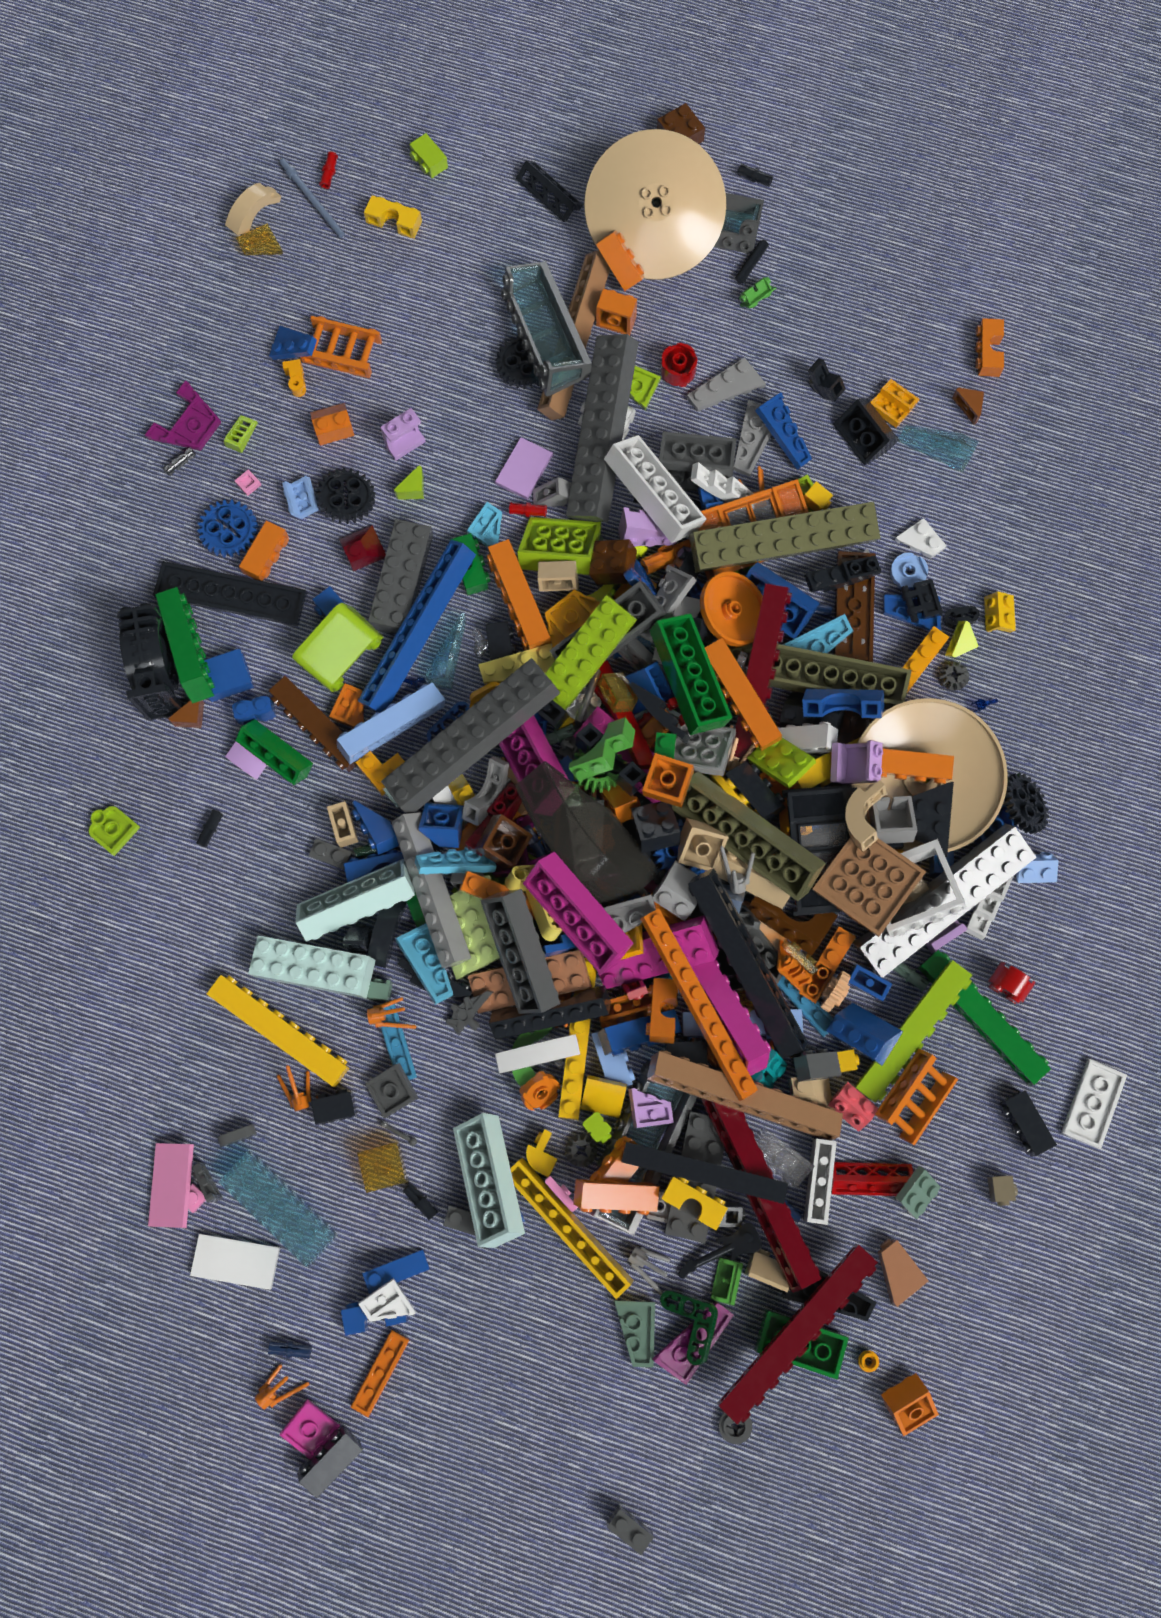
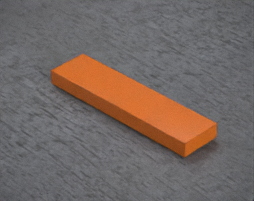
M393 1329L391 1330L350 1408L366 1417L370 1416L410 1339Z

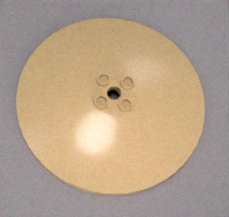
M650 129L638 131L614 143L604 152L594 166L585 193L586 224L595 246L598 241L613 231L621 232L625 239V246L627 249L630 248L635 255L634 261L637 265L640 264L644 270L643 279L663 280L673 278L698 265L716 244L726 215L724 183L713 159L692 139L669 130ZM659 198L661 206L658 208L653 207L652 199Z
M914 699L895 705L883 712L882 718H875L860 736L857 744L867 743V741L872 740L883 743V749L954 756L952 780L946 781V783L954 782L948 852L962 848L976 840L996 819L1003 805L1007 790L1008 772L1002 747L993 731L979 716L969 709L941 699ZM887 775V778H881L887 792L884 797H890L887 810H890L893 797L914 796L943 785L934 783L932 779L928 783L914 781L913 777L899 780L894 779V775ZM873 783L850 785H852V788L858 789L860 787L865 792L868 786ZM868 810L865 815V820L871 825ZM914 840V842L904 843V847L901 850L908 851L923 844Z

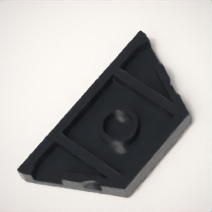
M948 782L911 796L917 825V833L914 840L926 844L938 839L945 857L948 855L954 782Z

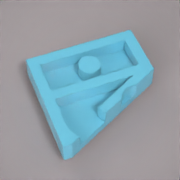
M486 502L466 533H471L473 538H477L479 542L487 547L497 544L499 541L502 511Z

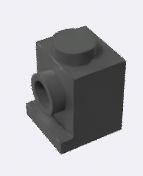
M725 1202L724 1206L731 1213H725L719 1227H741L742 1220L745 1219V1209L739 1202Z

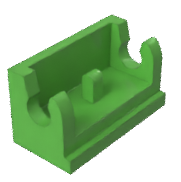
M719 1257L710 1299L735 1305L743 1263Z

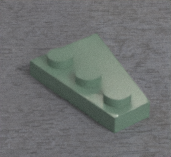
M614 1300L632 1366L654 1368V1361L652 1359L654 1358L655 1302Z

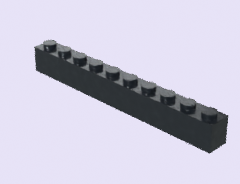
M713 868L693 877L688 883L689 891L692 896H695L700 912L708 920L710 930L714 931L718 945L724 950L729 965L734 968L736 978L743 985L747 999L754 1005L755 1013L758 1018H761L765 1032L771 1037L776 1052L783 1059L804 1051L808 1042L715 869Z

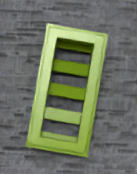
M241 415L223 441L225 446L242 453L258 422ZM243 421L249 423L250 426L243 425Z

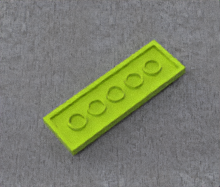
M609 595L604 597L545 673L560 692L553 701L564 710L568 709L637 621L633 615Z

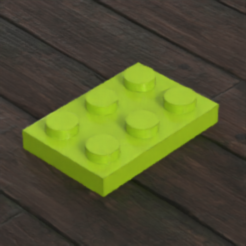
M784 738L763 751L757 747L747 757L749 763H753L758 769L789 789L816 763L814 757Z

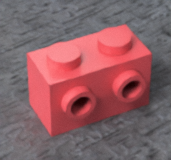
M849 1082L834 1095L828 1104L829 1107L836 1109L837 1112L843 1113L842 1118L858 1132L873 1119L874 1114L878 1110L876 1105Z

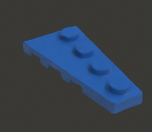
M780 392L755 411L798 470L812 460L803 438H800L797 433L798 427L796 423L792 422L789 415L791 412L789 407L784 405L782 400L784 396Z

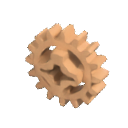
M841 971L837 978L832 976L821 995L824 998L820 1006L822 1009L830 1012L834 1005L840 1006L849 992L850 986H848L851 975Z

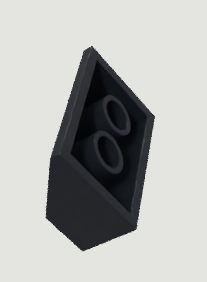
M867 398L857 399L833 423L864 465L885 454L899 441V438Z
M792 692L783 705L779 720L783 728L786 725L802 726L804 723L819 725L820 722H829L838 729V739L845 710L833 711L823 717H803L802 699L804 694Z
M744 762L726 773L728 778L768 822L786 808L783 804L785 799L778 792L776 794L773 793L770 789L773 787L766 778L761 779L758 775L760 770L753 763L749 765L747 762Z

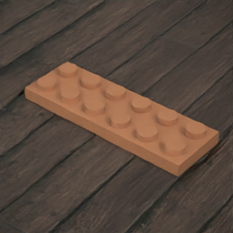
M579 949L545 958L558 995L591 988L592 985L585 959ZM503 966L468 975L473 997L481 995L487 990L493 991L492 995L478 1010V1014L516 1005Z

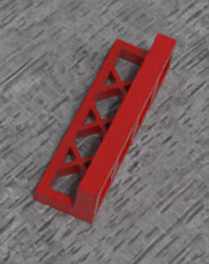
M834 1162L831 1194L897 1196L913 1174L912 1164ZM836 1169L845 1170L847 1174L837 1175ZM858 1170H864V1171H866L868 1174H867V1175H860V1174L857 1173V1171H858ZM877 1171H885L888 1175L881 1176ZM907 1171L908 1176H901L897 1172Z

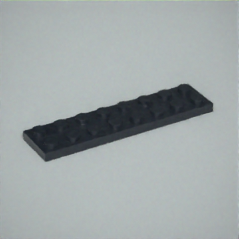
M165 561L162 562L153 596L156 598L157 593L178 587L180 593L185 594L190 605L297 627L307 595V591L304 589Z

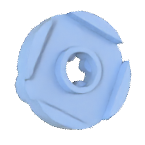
M914 553L899 555L890 568L891 579L900 590L901 587L908 585L909 590H913V584L926 580L928 575L926 561L922 557L914 555ZM906 568H909V570L913 569L914 571L911 575L905 573Z

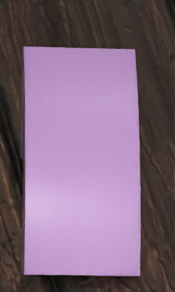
M236 741L225 756L256 780L267 766Z

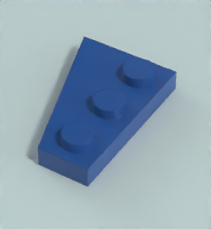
M901 595L883 596V615L929 631L935 626L941 631V616L923 619L922 613L917 614L919 620L912 623L910 617L907 616L906 603L902 600ZM913 598L914 607L919 606L917 598Z

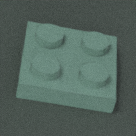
M918 1166L895 1199L912 1217L918 1219L925 1212L930 1201L937 1196L941 1187L924 1168Z

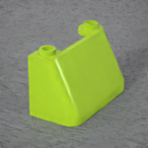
M340 603L332 609L293 653L292 658L328 690L335 692L344 685L343 674L366 649L375 650L378 648L384 637L352 606Z

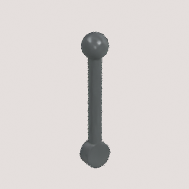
M381 1121V1126L409 1141L411 1146L417 1144L415 1138H410Z

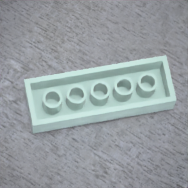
M399 860L297 904L296 925L305 941L316 940L325 933L335 932L344 925L354 924L358 919L365 916L370 917L379 910L389 909L400 901L411 899L415 895V891L405 860Z
M258 936L248 974L256 978L367 999L376 960L366 955Z
M481 1113L454 1127L453 1131L478 1247L496 1248L525 1234L499 1116Z

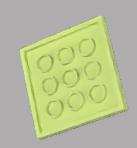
M490 875L484 876L485 878L491 880ZM460 890L452 894L450 899L471 959L460 965L451 966L456 980L462 979L500 959L480 901L482 899Z

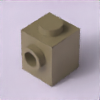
M1013 1175L987 1177L991 1202H997V1206L1010 1205V1201H1016L1015 1196L1018 1195L1017 1185L1013 1182Z

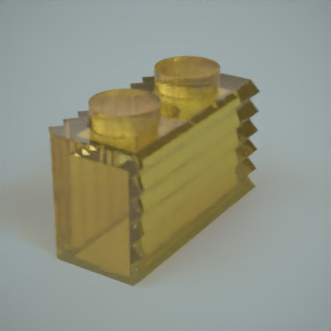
M623 673L602 674L597 685L613 713L633 711L638 697L633 692V689H631Z

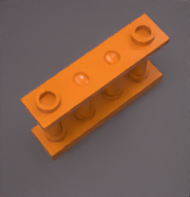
M311 316L312 326L315 328L313 337L317 339L312 356L300 357L301 361L370 379L372 371L370 363H367L373 343H382L380 332L372 328L365 329L328 320L322 316ZM322 330L332 332L325 352L316 351ZM339 334L349 337L343 356L333 355ZM356 339L366 341L360 360L350 359Z
M921 1049L917 1050L874 1114L880 1120L890 1125H893L895 1122L903 1130L899 1137L914 1146L958 1081L956 1077L943 1071L940 1074L932 1066L937 1058L933 1054ZM927 1072L936 1080L930 1090L921 1082ZM916 1089L925 1096L919 1107L910 1099ZM905 1105L914 1113L908 1123L899 1116Z

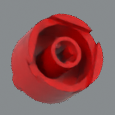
M685 343L668 346L664 350L661 359L662 379L673 386H687L696 375L698 359L694 349Z
M1001 961L988 980L990 983L988 988L996 993L1003 992L1007 995L1006 999L1015 1005L1016 1003H1023L1036 982H1029L1030 977L1011 965L1009 968L1005 967V962Z

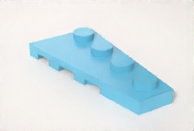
M427 924L397 937L396 942L434 1004L436 1005L451 997L453 991L445 968L441 967Z

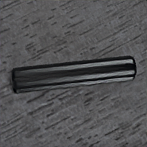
M760 240L735 277L737 283L743 284L769 247V243L766 240Z

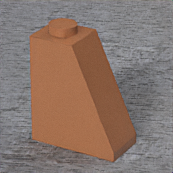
M888 1239L880 1245L882 1249L878 1251L890 1302L893 1306L898 1307L929 1280L898 1240L893 1239L891 1241Z

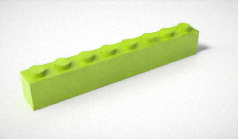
M950 960L898 1028L903 1033L884 1064L881 1066L873 1061L854 1087L876 1103L877 1100L882 1101L887 1094L886 1088L889 1084L893 1086L900 1077L897 1075L902 1068L905 1070L911 1061V1055L923 1047L922 1041L926 1036L929 1038L936 1029L933 1026L938 1020L941 1022L948 1014L946 1009L949 1005L954 1006L960 998L958 994L962 988L966 990L971 984L972 980L970 978L972 974L955 961Z

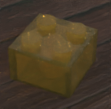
M399 1142L357 1152L366 1193L408 1183Z

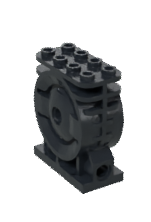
M143 603L133 608L123 607L117 612V618L120 620L118 625L120 629L119 641L122 661L132 689L126 691L127 699L148 721L171 717L183 707V704L178 700L174 691L179 687V676L162 616L156 607L150 603Z

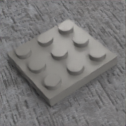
M678 723L677 727L686 732L690 739L685 744L676 737L674 759L694 765V772L699 771L700 773L723 776L736 736V729L721 727L690 735L686 724L681 727Z

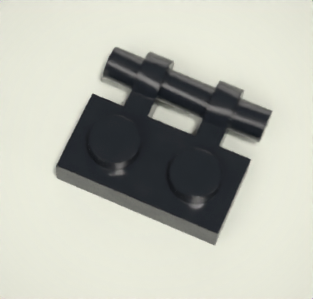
M933 579L914 583L913 591H909L908 585L901 587V597L906 603V613L912 623L919 620L917 616L919 613H922L923 619L943 614ZM913 598H917L919 606L914 607Z

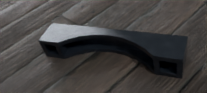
M605 985L586 989L543 1013L519 1014L517 1008L512 1006L492 1010L489 1026L495 1040L609 1015L611 1000Z

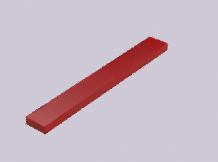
M606 660L598 669L601 671L597 684L614 721L626 717L635 729L633 747L628 748L633 762L640 769H650L654 757L622 689L616 681L614 672L608 660Z

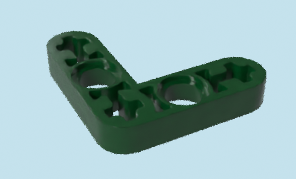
M665 1291L660 1297V1303L664 1309L695 1320L687 1350V1359L692 1365L704 1364L709 1355L718 1318L716 1306L676 1291ZM671 1297L675 1301H680L679 1305L670 1304L667 1298ZM687 1301L693 1303V1311L691 1313L685 1310V1303ZM699 1309H701V1310H708V1309H709V1312L711 1313V1317H707L706 1314L701 1313V1312L698 1313ZM700 1328H704L707 1332L705 1340H701L698 1337ZM695 1344H704V1347H699L700 1345ZM698 1351L701 1358L696 1360L694 1352Z

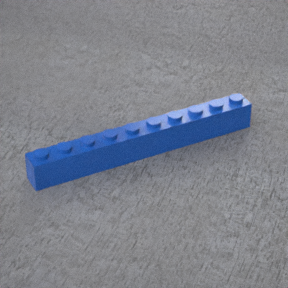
M450 540L362 692L358 702L371 711L381 713L391 704L476 556L466 545Z

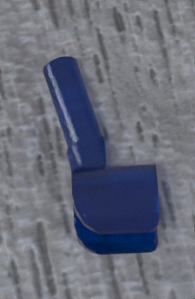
M422 677L416 680L405 678L403 682L414 685L418 690L421 686L417 683H426V680Z
M995 698L988 701L979 699L972 702L971 705H977L978 709L974 711L977 713L986 709L988 705L998 703V699Z

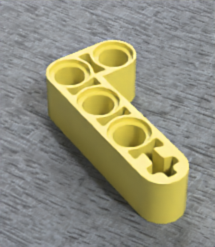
M535 865L515 866L505 880L506 887L509 890L522 889V891H526L542 937L547 941H555L562 932V929L523 885V882Z

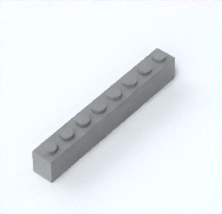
M421 813L403 814L393 820L392 825L441 967L446 968L460 965L471 959L442 873L419 874L415 865L416 855L434 852L430 839L419 831Z

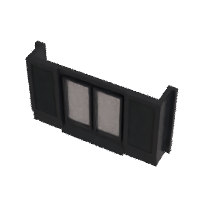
M852 785L782 790V797L787 798L790 838L826 863L809 893L799 901H796V908H792L793 916L842 912L812 889L850 838L845 812L851 795L857 789L852 788Z

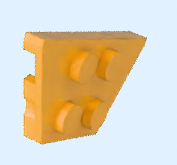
M573 590L546 611L545 616L552 648L581 627L600 602L591 596H585L583 593Z

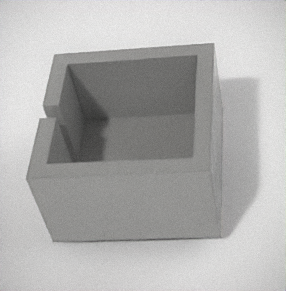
M911 796L893 797L890 810H887L890 797H882L868 809L871 826L876 830L877 837L884 843L914 842L917 825Z

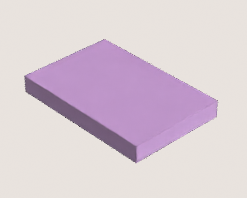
M520 438L496 479L495 484L528 500L551 460L553 452L524 438Z

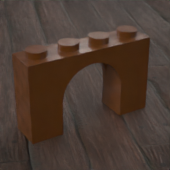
M755 896L748 907L758 920L811 956L838 916L834 912L814 914L811 920L799 922L789 918L781 908Z

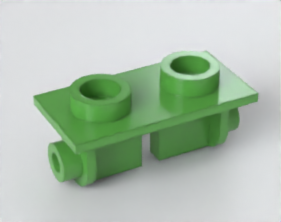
M763 277L754 284L756 291L753 286H750L741 293L739 299L742 303L740 306L749 309L758 305L760 300L769 297L771 292L777 288L770 286L771 280L769 277Z

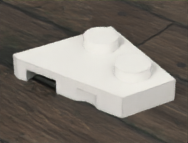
M924 518L895 539L897 543H904L910 546L911 550L921 552L930 559L946 548V544Z
M394 1278L359 1302V1306L370 1322L384 1318H397V1316L403 1315L410 1316L416 1313Z

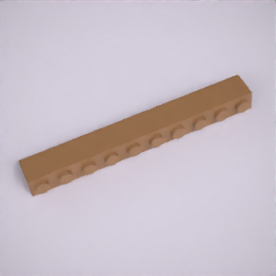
M598 250L585 255L568 309L585 349L596 319V307L601 293L605 289L607 277L610 274V267ZM561 336L553 359L567 353ZM568 357L553 364L552 367L572 365V361ZM576 370L554 372L550 390L564 384V382L566 383L569 380L571 381V379L573 380V378H577ZM574 384L550 396H545L543 391L537 410L552 421L564 418Z
M658 1051L651 1056L647 1080L825 1140L832 1141L840 1137L843 1113L837 1112L832 1107H822L817 1102L801 1100L797 1095H787L779 1089H769L758 1082H754L758 1091L739 1101L723 1070H714L706 1064L690 1062V1059L685 1057H675L668 1051Z

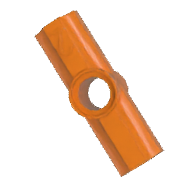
M685 540L676 545H664L658 549L657 553L642 558L640 563L647 574L662 568L666 569L668 565L673 563L677 552L683 546L691 547L690 540Z

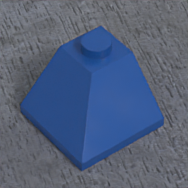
M426 803L419 824V831L439 847L459 848L462 837L464 806Z

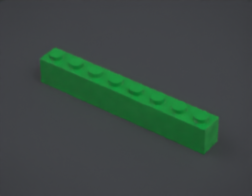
M937 950L918 969L933 984L949 963L950 958L946 953ZM971 982L966 990L962 988L958 994L960 998L954 1005L955 1009L1028 1086L1035 1085L1051 1070L1048 1066L1049 1062L1042 1055H1038L1034 1051L1035 1048L1029 1041H1024L1020 1036L1019 1030L1013 1025L1010 1026L1005 1021V1015L999 1010L996 1011L991 1006L992 1002L977 991L978 987L973 982Z

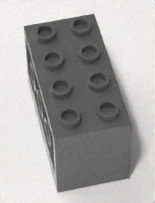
M663 431L659 461L683 490L698 492L700 486L691 481L692 465L699 462L709 471L716 469L726 478L732 477L737 438Z

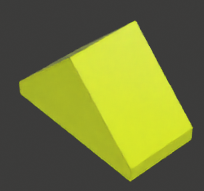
M958 621L945 656L957 657L979 647L968 621Z

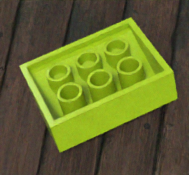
M530 517L518 549V560L521 569L538 571L539 562L576 561L577 573L589 575L594 543L600 539L602 523Z

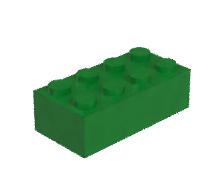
M765 1309L754 1351L760 1354L791 1317ZM821 1328L820 1336L815 1341L810 1340L806 1345L808 1348L800 1358L797 1356L792 1363L795 1366L838 1380L849 1337Z

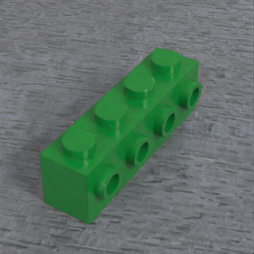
M256 719L243 725L236 738V742L293 785L307 778L313 763Z

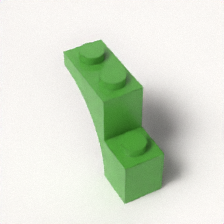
M626 717L608 723L603 737L596 746L584 756L569 763V770L578 781L613 770L615 753L633 747L635 729Z

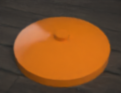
M736 572L719 573L708 580L702 589L700 610L703 620L710 632L717 639L723 638L727 645L735 647L749 645L754 641L763 596L757 586L747 577Z

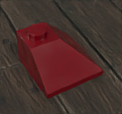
M373 525L339 539L353 572L382 560L386 556Z

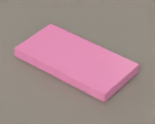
M156 1143L148 1226L187 1228L194 1144Z

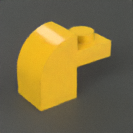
M544 1129L543 1133H538L534 1141L537 1144L536 1148L528 1144L526 1156L529 1165L535 1171L549 1177L558 1159L544 1152L552 1135L551 1132Z

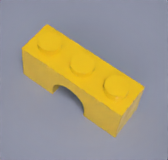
M372 195L364 211L366 223L382 228L387 220L396 219L398 234L415 239L422 223L421 212L416 208H409L398 202L388 201L383 197Z
M672 1177L661 1199L677 1209H680L683 1202L687 1199L693 1198L697 1200L701 1207L697 1220L717 1230L728 1209L724 1206L725 1201L716 1196L713 1199L706 1196L707 1191L697 1185L695 1189L687 1185L689 1183L687 1179Z

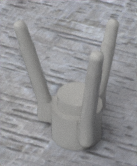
M720 846L728 883H730V891L734 894H742L746 891V885L750 883L749 877L755 853H751L746 875L743 877L741 873H736L735 870L731 874L724 847Z
M635 1247L628 1259L632 1263L630 1267L635 1269L662 1295L663 1291L640 1267L643 1268L646 1265L658 1274L667 1277V1273L647 1261L649 1257L646 1255L670 1262V1258L651 1252L644 1247H641V1249Z

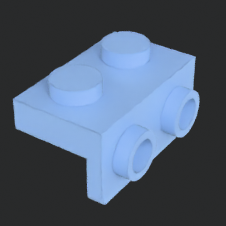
M304 476L293 483L286 481L282 483L283 493L287 499L288 510L291 515L303 519L319 510L310 477Z
M1041 852L1040 854H1035L1036 858L1016 873V881L1018 883L1057 882L1058 859L1050 852Z

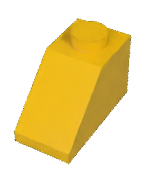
M463 774L448 785L458 805L464 806L466 800L475 796Z

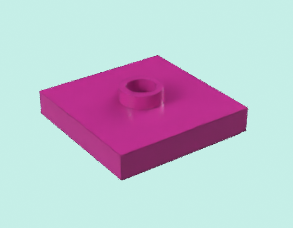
M307 1399L282 1429L280 1436L307 1458L311 1459L316 1449L321 1445L324 1446L329 1440L330 1435L340 1427V1424Z

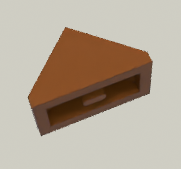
M959 387L956 389L952 399L972 424L975 425L981 416L984 392Z
M190 700L169 717V721L175 727L202 728L203 700L193 704Z

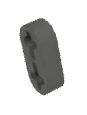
M253 1124L217 1137L220 1147H224L255 1136L257 1133Z

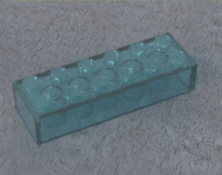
M247 1151L219 1181L305 1267L311 1266L338 1236L318 1214L251 1151Z

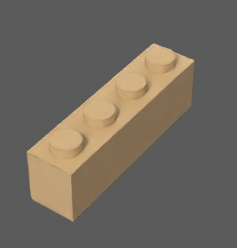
M724 848L731 874L735 870L736 873H741L745 877L748 865ZM721 855L715 871L719 878L728 882ZM752 868L749 877L750 883L746 885V891L783 909L790 895Z

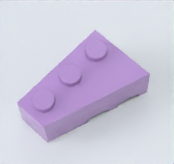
M623 508L618 527L620 540L630 539L634 547L676 544V542L671 543L652 518L645 514V510L632 512L629 511V508Z

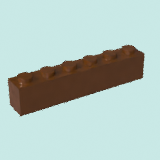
M286 676L269 690L272 702L276 706L281 705L284 708L283 712L289 719L294 718L299 729L303 732L306 730L310 734L309 738L316 745L320 743L324 747L321 750L329 758L333 756L336 759L334 763L342 771L346 769L348 772H351L357 766L355 762L349 764L337 748V739L343 732Z

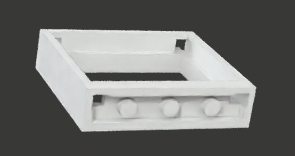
M938 839L900 853L913 863L938 855L956 900L893 924L890 922L886 927L890 937L903 936L906 934V931L911 929L919 930L927 923L940 922L945 916L951 914L958 915V912L966 909L965 901Z

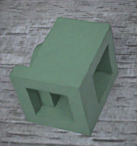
M372 979L367 999L390 1001L393 982L387 980L385 984L384 980Z

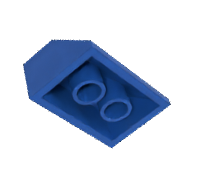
M855 1003L838 1012L826 1030L834 1038L881 1066L903 1033L902 1030Z

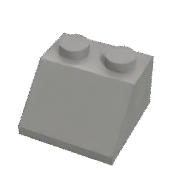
M675 860L653 891L654 902L683 921H686L698 904L695 896L691 895L688 885L697 874Z

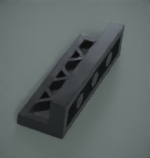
M525 161L516 177L525 188L563 222H567L573 210L580 211L583 204L535 161ZM526 171L530 173L531 181L526 182L522 178ZM535 183H542L543 192L538 193L536 191ZM549 193L554 194L555 203L550 204L548 202ZM561 204H565L568 207L564 215L560 213Z

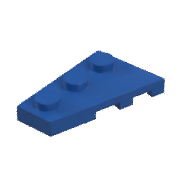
M280 325L269 356L273 360L312 356L317 339L311 335Z

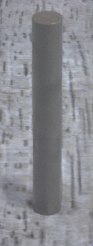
M597 670L590 679L575 718L577 723L581 724L601 674L600 670Z

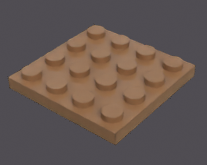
M850 837L812 890L879 937L926 871L879 838L862 852Z

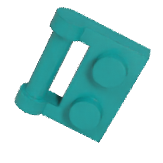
M771 1049L767 1068L751 1075L754 1082L761 1083L764 1087L772 1089L777 1078L785 1073L787 1063L776 1051Z

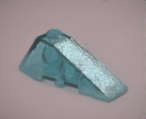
M906 425L898 442L963 472L979 441L961 433Z
M465 613L460 614L434 657L431 668H427L426 679H428L429 684L433 682L436 687L452 689L466 624Z

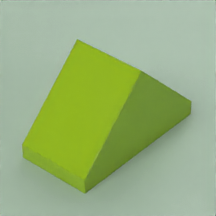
M420 465L394 489L398 500L424 499V474Z

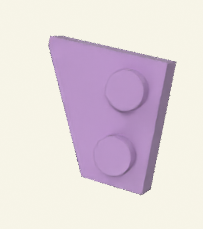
M635 1088L628 1089L634 1128L674 1123L671 1102L663 1099L660 1100L656 1096L637 1091L638 1089Z

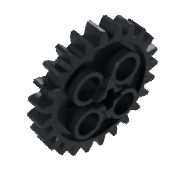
M517 335L516 340L510 337V343L504 341L505 347L500 346V352H497L496 358L499 376L503 377L504 382L509 381V386L515 383L516 389L520 385H523V389H526V385H529L532 389L534 383L539 386V379L534 375L533 365L528 361V353L523 349L522 339ZM539 340L534 342L542 362L544 360H553V352H551L550 346L546 347V341L541 342Z
M336 468L335 474L329 471V477L323 475V481H319V487H316L317 506H321L320 512H325L326 518L331 515L332 521L336 518L339 519V524H341L342 520H345L346 524H349V520H352L355 524L356 518L362 521L363 515L368 517L369 511H372L373 505H375V492H373L374 486L371 485V480H366L365 474L360 477L359 471L354 474L352 468H350L349 472H346L345 468L342 469V472H339ZM343 482L347 484L348 510L344 506Z
M1015 773L1007 778L1005 802L1003 803L1007 807L1005 812L1010 813L1009 819H1014V825H1019V830L1023 829L1024 833L1035 834L1046 828L1045 825L1048 824L1046 819L1049 818V815L1046 812L1049 809L1045 807L1047 802L1043 801L1044 794H1040L1041 788H1036V782L1032 783L1031 777L1027 778L1026 774Z

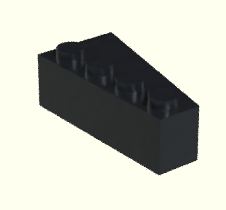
M819 1270L821 1280L796 1292H792L789 1287L788 1292L783 1291L781 1297L804 1303L828 1274ZM852 1292L848 1297L849 1302L843 1309L838 1308L836 1310L837 1313L868 1321L877 1302L860 1292Z

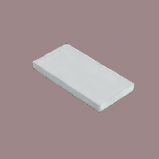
M1087 1059L1061 1134L1101 1150L1127 1075L1094 1060Z
M199 1234L190 1276L271 1290L280 1247Z

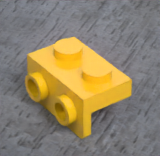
M999 591L985 596L986 631L991 632L996 629L1009 633L1016 631L1014 596Z

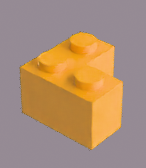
M369 751L355 763L375 789L383 796L385 795L383 790L385 786L381 781L405 761L397 753L382 765L376 756Z

